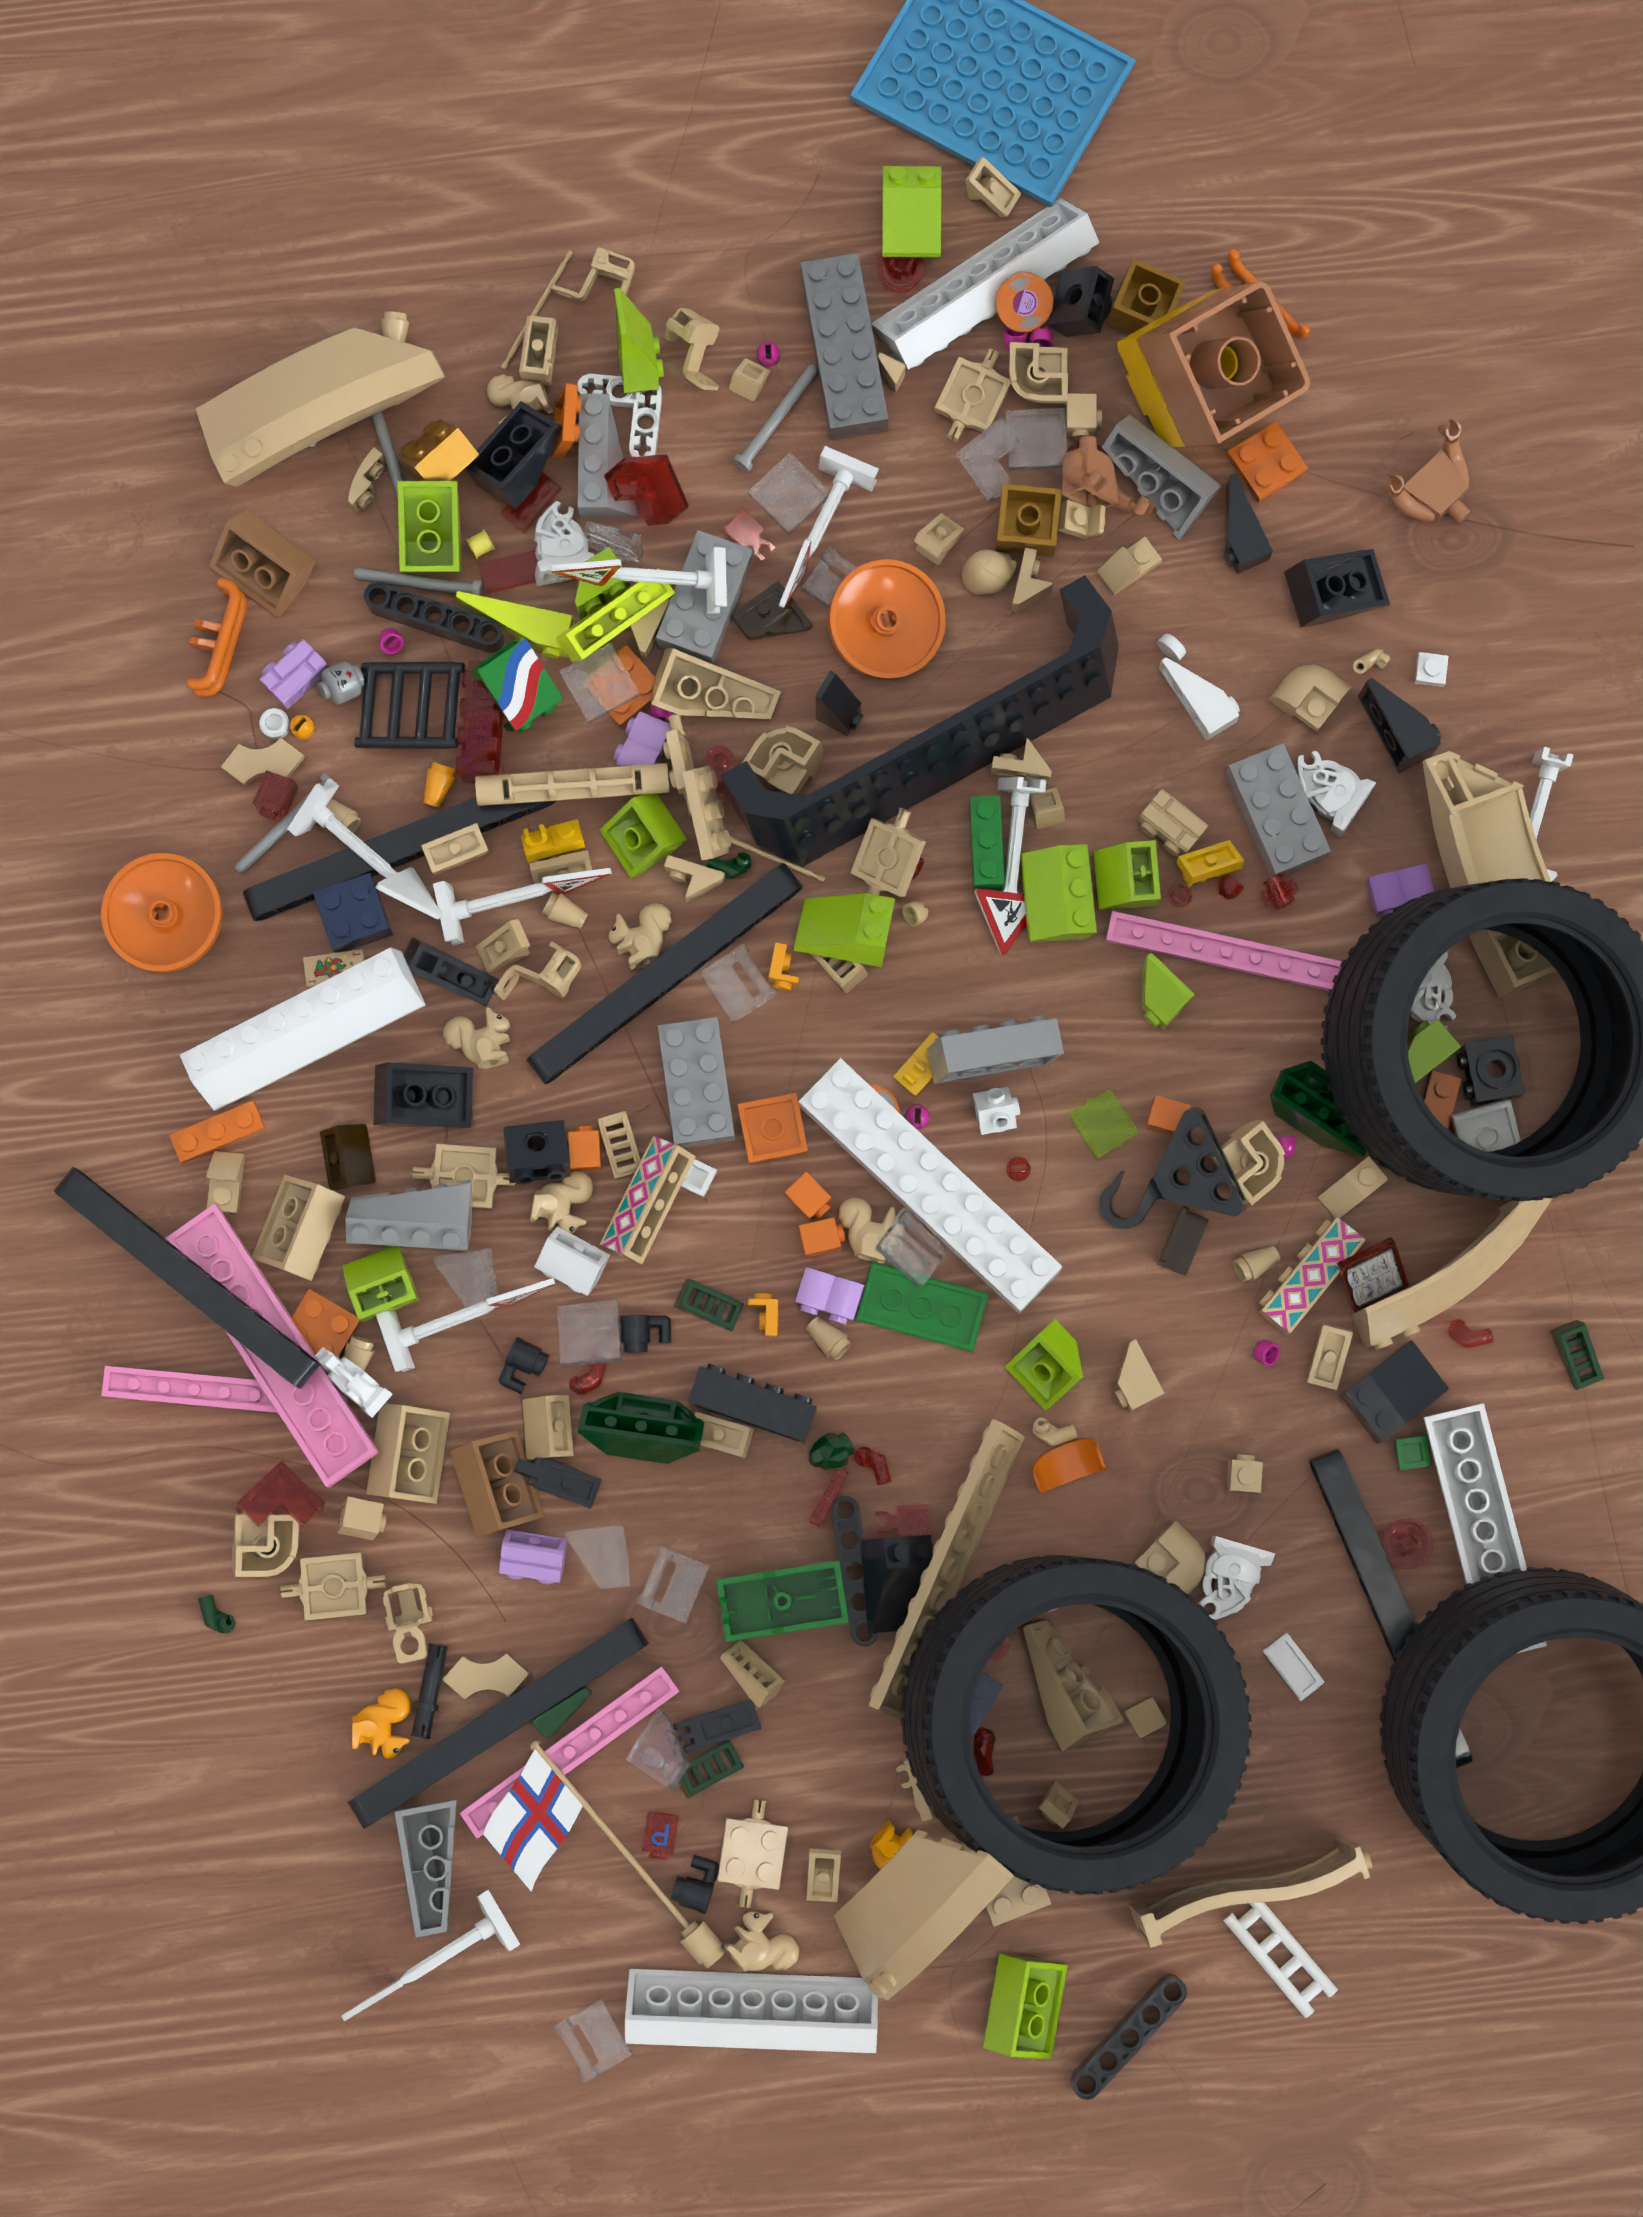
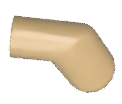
M1376 648L1359 657L1354 662L1353 669L1358 674L1366 672L1373 665L1383 669L1390 661V656L1383 653L1384 650Z

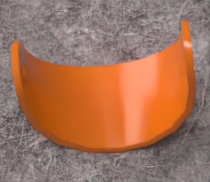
M1090 1438L1076 1439L1058 1445L1042 1454L1032 1467L1033 1476L1041 1494L1079 1478L1108 1469L1098 1442Z

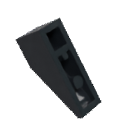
M1236 474L1230 475L1226 486L1224 557L1229 567L1234 566L1237 574L1269 561L1273 550Z
M830 670L816 694V719L847 736L851 729L856 730L864 715L860 713L861 702L838 675Z
M412 937L403 955L411 972L484 1006H487L494 988L499 982L498 978Z

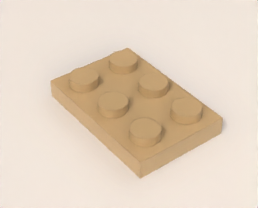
M710 765L683 771V780L702 861L729 853L728 847L731 846L729 832L724 830L722 822L724 808L722 802L717 800L715 789L718 787L715 772L711 771Z
M1017 1815L1010 1817L1017 1824L1021 1825ZM962 1843L965 1847V1852L976 1854L975 1851ZM1013 1876L986 1908L993 1927L1051 1905V1901L1045 1888L1037 1884H1030Z

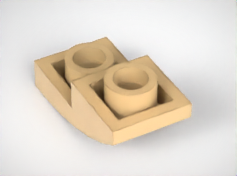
M375 447L361 463L351 484L348 503L355 513L361 508H367L371 504L376 492L370 481L372 479L377 480L385 470V458Z

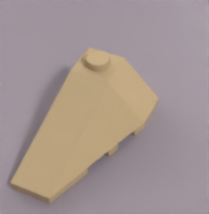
M665 648L655 675L651 705L677 715L771 719L781 691L676 649Z
M1048 1620L1029 1624L1023 1628L1047 1723L1062 1752L1082 1746L1125 1722L1108 1691L1104 1687L1099 1689L1088 1676L1091 1671L1085 1664L1080 1667L1070 1655V1646Z

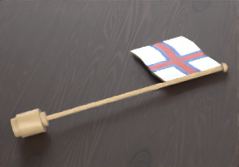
M533 1741L530 1745V1749L533 1752L517 1782L492 1813L483 1835L532 1892L535 1881L543 1866L567 1837L583 1806L683 1925L684 1929L681 1931V1934L684 1937L680 1943L699 1965L703 1964L706 1969L712 1966L725 1953L721 1947L723 1943L704 1921L699 1924L695 1920L690 1924L539 1746L541 1742Z

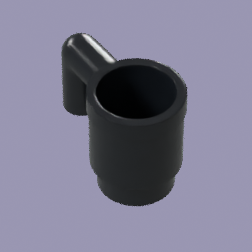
M620 1316L621 1343L623 1344L624 1353L648 1352L650 1328H659V1343H671V1319L668 1316Z
M517 1337L506 1358L505 1366L499 1377V1383L508 1389L522 1394L527 1383L513 1377L516 1369L528 1375L532 1373L540 1377L550 1355L542 1352L541 1348Z
M694 1855L691 1867L705 1871L703 1881L689 1876L687 1878L677 1876L670 1900L678 1902L680 1906L706 1914L718 1874L719 1864L716 1861Z

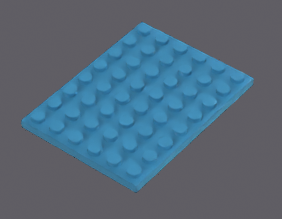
M906 0L850 94V101L972 166H975L980 157H984L1020 192L1048 207H1052L1134 68L1136 60L1024 0Z

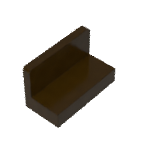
M365 1124L337 1125L320 1132L330 1190H341L352 1185H366L376 1182L368 1129Z
M1183 1205L1179 1209L1157 1265L1186 1276L1209 1219L1188 1211L1189 1208Z

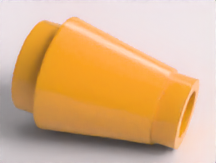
M432 762L431 769L427 768L423 803L440 808L456 778L453 777L455 769Z

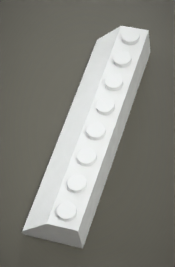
M1062 198L1056 200L1052 207L1047 206L872 322L873 330L894 359L904 363L908 370L921 365L925 358L934 352L945 349L949 342L958 336L969 333L972 327L996 314L994 306L995 295L1000 284L1006 278L1008 279L1018 272H1032L1046 279L1053 273L1065 269L1067 264L1077 257L1088 254L1091 248L1099 243L1088 214Z
M390 947L180 1054V1057L193 1085L212 1109L218 1111L426 1006L402 951Z
M1484 1403L1423 1417L1466 1584H1473L1485 1576L1489 1578L1494 1577V1573L1497 1572L1505 1573L1517 1568L1526 1571L1527 1567ZM1545 1641L1530 1646L1520 1652L1547 1646V1643Z
M629 1969L625 2012V2044L876 2053L878 1997L870 1991L869 1985L862 1978Z

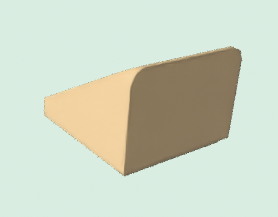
M879 353V370L893 392L896 393L905 377L906 365L883 353Z
M745 358L733 373L729 389L750 401H755L771 371Z
M1057 787L1047 789L1042 793H1031L1029 795V802L1037 829L1065 822L1064 806Z
M1152 1696L1124 1711L1139 1738L1168 1724Z

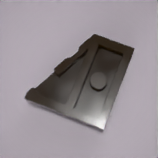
M779 580L731 614V618L749 641L807 631L812 628V623L792 597L785 608L779 606L785 591Z

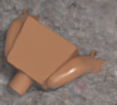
M1452 419L1449 420V430L1442 424L1438 427V432L1445 436L1443 439V450L1441 449L1405 484L1401 476L1388 474L1391 479L1390 484H1381V489L1388 492L1396 509L1411 518L1423 522L1433 521L1436 523L1448 513L1460 524L1472 512L1461 501L1469 489L1470 480L1458 437L1462 428L1460 423Z
M1081 437L1079 439V448L1067 452L1064 456L1062 495L1087 507L1100 504L1106 508L1113 506L1125 511H1133L1135 514L1145 517L1150 516L1156 504L1143 496L1137 502L1136 498L1120 490L1115 478L1113 460L1108 455L1097 450L1096 437Z

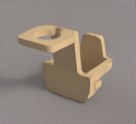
M598 247L591 264L592 269L579 294L551 284L550 289L555 294L582 302L587 298L599 274L622 282L621 290L627 295L635 271V263L628 257ZM611 258L629 263L628 268L625 269L611 264Z
M679 308L668 319L664 338L667 341L675 342L680 336L686 342L691 343L683 366L684 376L701 389L717 391L719 385L698 371L706 346L714 345L718 336L719 326L689 308Z
M551 941L548 946L555 953L540 974L522 966L513 965L504 973L494 988V992L500 999L505 1000L517 984L519 976L545 986L547 990L564 999L569 991L571 982L579 972L582 964L573 953ZM564 959H566V961L563 963V965L561 966V968H560L559 971L557 972V968L559 967V965L561 964V962H562ZM510 979V981H509L508 985L506 986V988L503 989L504 986H505V984H506V982Z
M400 1584L393 1586L384 1593L383 1603L387 1612V1617H385L386 1625L389 1631L396 1630L393 1637V1647L399 1663H407L427 1657L425 1636L418 1626L432 1622L433 1611L432 1607L427 1605V1595L421 1584ZM415 1588L419 1590L423 1611L417 1609L413 1591ZM398 1593L401 1615L397 1617L393 1614L389 1594ZM411 1632V1636L418 1640L419 1648L412 1655L405 1654L401 1649L402 1640L405 1638L404 1633Z

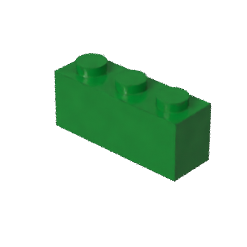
M1000 796L970 797L969 822L973 892L975 889L1002 891L1004 887Z

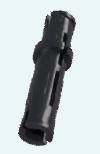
M429 1643L419 1701H415L414 1705L417 1711L411 1736L420 1737L422 1725H424L421 1737L431 1739L435 1711L438 1712L439 1705H436L448 1650L447 1646L439 1645L436 1658L438 1645Z

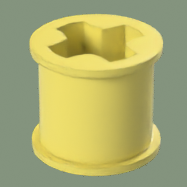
M484 529L471 538H466V542L476 559L492 549L495 550Z

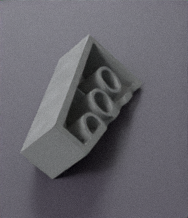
M579 394L582 398L579 412L578 511L580 518L639 519L609 394Z
M1128 415L1115 426L1102 446L1126 477L1130 476L1139 487L1137 491L1143 497H1147L1156 504L1157 515L1162 521L1166 520L1174 530L1172 533L1179 541L1206 510L1222 487L1221 484L1131 415Z
M472 1180L461 1181L460 1185L447 1186V1183L435 1185L434 1189L420 1191L417 1188L405 1189L404 1193L393 1195L390 1192L351 1197L345 1217L346 1243L468 1251L472 1234Z
M457 1800L429 1803L395 1811L416 1938L447 1932L451 1928L448 1914Z

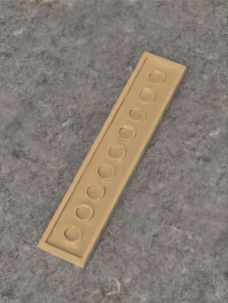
M992 1419L990 1426H987L983 1432L982 1444L978 1453L974 1455L970 1462V1472L966 1481L962 1483L958 1490V1500L954 1509L946 1517L945 1530L941 1539L934 1545L933 1557L929 1567L921 1575V1585L916 1596L909 1603L908 1615L904 1624L900 1626L896 1633V1643L893 1650L883 1663V1673L880 1680L872 1688L871 1700L868 1706L898 1718H904V1711L901 1710L904 1695L903 1686L907 1685L908 1678L905 1676L912 1661V1654L917 1653L919 1648L917 1643L924 1635L928 1624H932L935 1621V1614L938 1611L940 1612L950 1598L954 1599L957 1596L956 1592L961 1587L1025 1436L1002 1422Z

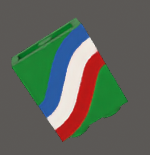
M526 638L514 639L469 670L475 681H483L507 719L508 723L504 725L507 731H518L521 733L534 724L532 721L540 714L542 716L550 714L557 708L556 703L563 699Z

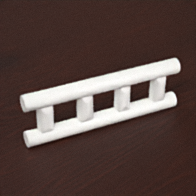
M1265 1902L1249 1903L1252 1908L1239 1920L1233 1913L1227 1915L1223 1919L1224 1923L1305 2018L1315 2011L1309 2002L1322 1990L1328 1997L1333 1996L1338 1991L1337 1987ZM1261 1917L1273 1932L1258 1944L1247 1929ZM1280 1942L1293 1955L1281 1968L1267 1954ZM1302 1966L1314 1981L1300 1993L1288 1978Z

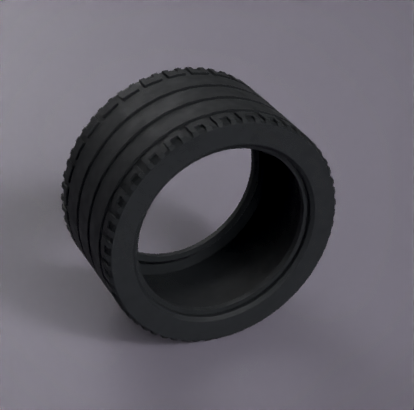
M1528 878L1503 879L1434 891L1421 895L1420 898H1413L1403 905L1394 908L1393 913L1383 915L1376 924H1372L1368 928L1369 932L1367 934H1362L1359 937L1357 944L1349 950L1347 960H1343L1340 964L1341 969L1338 975L1334 976L1332 982L1335 984L1333 989H1329L1327 995L1329 996L1328 1004L1324 1006L1323 1013H1326L1325 1021H1322L1321 1028H1324L1323 1038H1321V1045H1324V1053H1321V1058L1324 1060L1326 1069L1323 1070L1324 1076L1328 1077V1091L1332 1092L1334 1098L1332 1102L1335 1108H1339L1341 1112L1339 1116L1349 1127L1348 1131L1350 1134L1355 1135L1358 1138L1356 1142L1361 1147H1364L1373 1159H1379V1164L1391 1170L1393 1174L1398 1177H1406V1181L1415 1183L1423 1188L1435 1189V1191L1448 1194L1506 1201L1543 1200V1197L1551 1199L1563 1194L1573 1193L1575 1188L1583 1189L1591 1182L1604 1178V1173L1614 1171L1616 1165L1629 1158L1631 1151H1636L1640 1146V1140L1643 1138V942L1640 939L1641 934L1637 930L1633 931L1625 918L1618 917L1616 910L1608 908L1598 898H1590V894L1586 892H1580L1568 885L1560 886L1558 882H1548L1541 879L1528 880ZM1483 929L1512 936L1535 949L1549 961L1565 982L1572 996L1578 1015L1581 1038L1577 1071L1570 1090L1558 1110L1540 1129L1514 1145L1491 1152L1480 1150L1465 1143L1446 1129L1431 1113L1416 1087L1409 1063L1407 1046L1410 1012L1415 996L1427 973L1452 946Z
M1045 1555V1557L1036 1556L1016 1560L1011 1565L1004 1564L984 1573V1577L981 1579L975 1578L966 1587L956 1592L958 1596L954 1599L950 1598L940 1612L938 1611L935 1614V1621L932 1624H928L924 1635L917 1643L919 1648L916 1654H912V1661L909 1670L906 1672L905 1677L908 1678L907 1685L903 1686L904 1695L903 1703H901V1710L904 1711V1718H901V1726H903L902 1738L903 1744L907 1745L908 1749L905 1754L909 1761L912 1776L918 1781L916 1785L921 1791L925 1802L929 1807L933 1808L934 1815L945 1828L976 1853L978 1850L989 1853L1015 1877L1033 1885H1040L1048 1890L1068 1894L1069 1891H1073L1079 1895L1103 1894V1891L1116 1893L1127 1888L1130 1890L1136 1888V1884L1142 1883L1145 1885L1159 1876L1167 1875V1870L1178 1868L1181 1866L1180 1863L1186 1858L1194 1856L1196 1854L1194 1850L1198 1847H1203L1207 1843V1838L1212 1833L1215 1834L1219 1829L1218 1823L1220 1820H1225L1230 1804H1234L1236 1797H1234L1237 1789L1240 1790L1242 1774L1247 1769L1245 1760L1246 1756L1250 1754L1248 1744L1249 1738L1252 1735V1730H1249V1722L1252 1721L1248 1708L1250 1699L1249 1695L1245 1694L1244 1688L1247 1685L1246 1681L1242 1678L1240 1671L1242 1668L1240 1663L1235 1661L1233 1657L1235 1652L1229 1646L1226 1635L1223 1631H1219L1216 1628L1217 1622L1206 1613V1609L1202 1605L1195 1604V1599L1191 1595L1186 1594L1176 1584H1169L1166 1582V1578L1144 1568H1137L1135 1565L1113 1560L1067 1555ZM1078 1604H1093L1115 1614L1128 1623L1144 1639L1156 1656L1163 1671L1170 1698L1171 1720L1167 1747L1159 1768L1149 1785L1136 1800L1112 1818L1094 1826L1074 1831L1053 1832L1027 1828L1017 1824L1001 1809L987 1790L979 1774L973 1755L970 1735V1717L974 1693L979 1678L992 1654L1018 1627L1030 1619L1056 1608Z
M1527 1567L1526 1571L1517 1568L1505 1573L1497 1572L1494 1573V1577L1489 1578L1485 1576L1480 1578V1581L1464 1585L1465 1589L1460 1592L1455 1590L1451 1593L1452 1596L1445 1601L1441 1600L1438 1602V1607L1433 1612L1429 1610L1425 1614L1427 1617L1420 1624L1417 1623L1415 1625L1414 1633L1412 1636H1407L1405 1645L1402 1650L1398 1651L1396 1655L1398 1659L1396 1664H1392L1389 1680H1386L1384 1686L1387 1691L1386 1695H1382L1381 1701L1383 1703L1382 1713H1380L1382 1727L1379 1728L1380 1736L1382 1737L1381 1751L1386 1757L1383 1762L1388 1772L1390 1784L1395 1788L1394 1793L1405 1813L1411 1818L1413 1824L1461 1878H1464L1473 1889L1480 1892L1487 1899L1492 1898L1501 1907L1509 1908L1517 1914L1524 1912L1529 1918H1540L1552 1923L1554 1920H1559L1562 1924H1569L1570 1922L1588 1924L1589 1920L1599 1923L1604 1922L1606 1918L1613 1917L1618 1919L1622 1918V1914L1625 1913L1629 1915L1637 1913L1636 1909L1643 1907V1773L1626 1800L1612 1814L1595 1826L1560 1839L1544 1841L1520 1840L1492 1832L1472 1820L1459 1789L1456 1774V1744L1465 1710L1481 1683L1505 1660L1530 1646L1549 1640L1571 1637L1608 1641L1622 1646L1639 1669L1643 1678V1604L1597 1578H1589L1585 1574L1565 1569L1556 1571L1549 1567L1538 1569Z

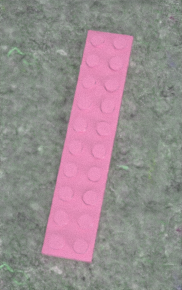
M214 1203L165 1238L319 1362L315 1357L316 1354L217 1204ZM225 1331L326 1487L330 1488L379 1453L337 1386L327 1376L328 1372L321 1363L304 1387L299 1389Z

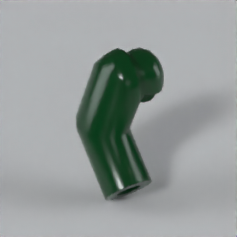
M745 852L738 853L737 857L727 862L716 857L709 859L707 867L724 872L725 878L733 879L747 873L751 868V857Z
M213 1595L198 1599L206 1627L221 1634H228L234 1629L236 1625L234 1617L217 1610Z

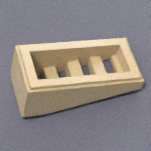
M810 954L846 994L868 975L860 963L847 961L835 972L833 969L843 960L832 958L829 962H826L825 960L828 957Z
M623 1111L597 1119L614 1178L618 1179L635 1174L641 1159L627 1112ZM619 1123L624 1124V1128L607 1132L606 1127ZM627 1134V1140L611 1144L610 1139ZM630 1146V1152L614 1156L613 1151ZM634 1158V1164L618 1168L617 1162Z
M742 1640L734 1644L720 1657L749 1698L759 1708L773 1699L785 1682ZM739 1655L743 1657L740 1662L735 1659ZM747 1665L750 1667L748 1671L744 1668Z

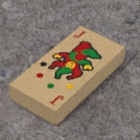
M359 949L303 957L306 987L312 988L365 961L364 951Z

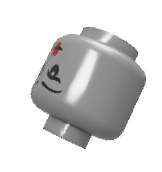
M342 661L325 668L321 672V682L318 683V688L324 699L329 698L333 703L339 705L358 697L361 694V687L365 683L357 665H351L347 661Z

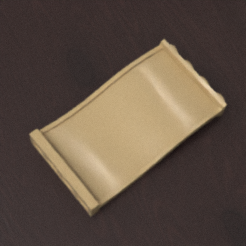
M1343 1837L1335 1838L1337 1843L1335 1850L1312 1863L1291 1871L1271 1876L1212 1881L1191 1886L1168 1895L1148 1907L1142 1901L1129 1904L1139 1936L1152 1948L1162 1944L1161 1934L1186 1919L1206 1911L1230 1905L1290 1900L1317 1893L1337 1885L1353 1875H1357L1364 1880L1371 1878L1368 1869L1372 1868L1371 1859L1366 1849L1363 1850L1359 1845Z

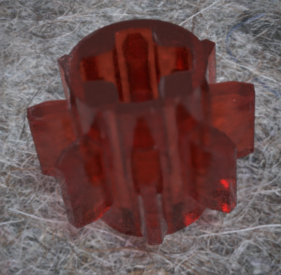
M1282 873L1263 882L1265 889L1261 891L1260 896L1265 906L1273 904L1275 910H1279L1296 901L1293 895L1299 889L1293 877L1286 880Z

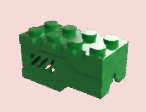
M839 1560L716 1580L726 1642L849 1623Z

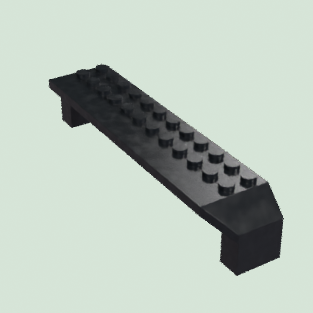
M1086 575L1059 589L1067 625L1074 633L1069 652L811 794L799 796L765 790L747 761L721 774L720 776L732 806L756 845L800 867H804L865 833L871 818H877L883 822L891 819L898 814L899 808L906 810L989 765L993 762L994 756L1000 757V754H1009L1025 745L1027 738L1032 741L1110 698L1119 645L1112 611Z

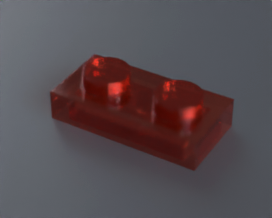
M542 472L535 489L515 510L507 505L501 512V516L525 534L561 491V486Z

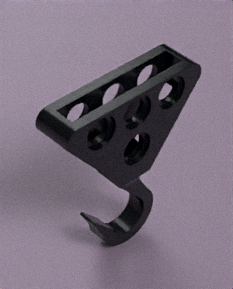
M1199 1107L1188 1109L1183 1113L1154 1177L1150 1179L1140 1206L1133 1217L1122 1218L1112 1208V1198L1118 1191L1125 1173L1124 1170L1120 1171L1111 1185L1105 1188L1100 1198L1102 1216L1110 1225L1120 1229H1128L1140 1224L1158 1199L1230 1216L1241 1214L1248 1206L1247 1199L1205 1112ZM1194 1127L1202 1129L1205 1134L1202 1144L1194 1142L1191 1137ZM1207 1155H1212L1217 1159L1218 1168L1216 1171H1210L1206 1168L1204 1160ZM1180 1168H1185L1190 1172L1191 1180L1188 1184L1179 1181L1177 1173ZM1220 1183H1226L1230 1186L1232 1191L1230 1198H1222L1219 1195L1218 1185Z

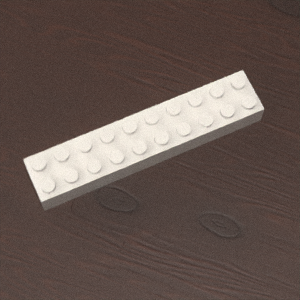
M841 1058L799 1100L800 1108L1018 1314L1061 1271L1062 1265Z

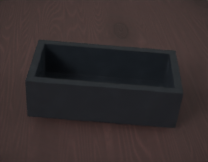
M708 1363L707 1368L699 1367L688 1399L690 1405L803 1444L806 1443L817 1411V1406L812 1405V1398L795 1393L794 1398L783 1395L784 1389L768 1383H766L765 1388L754 1385L755 1379L737 1373L736 1378L725 1375L726 1369Z

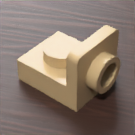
M1070 500L1062 501L1060 503L1058 531L1082 539L1101 535L1105 526L1106 507L1100 504L1087 507Z

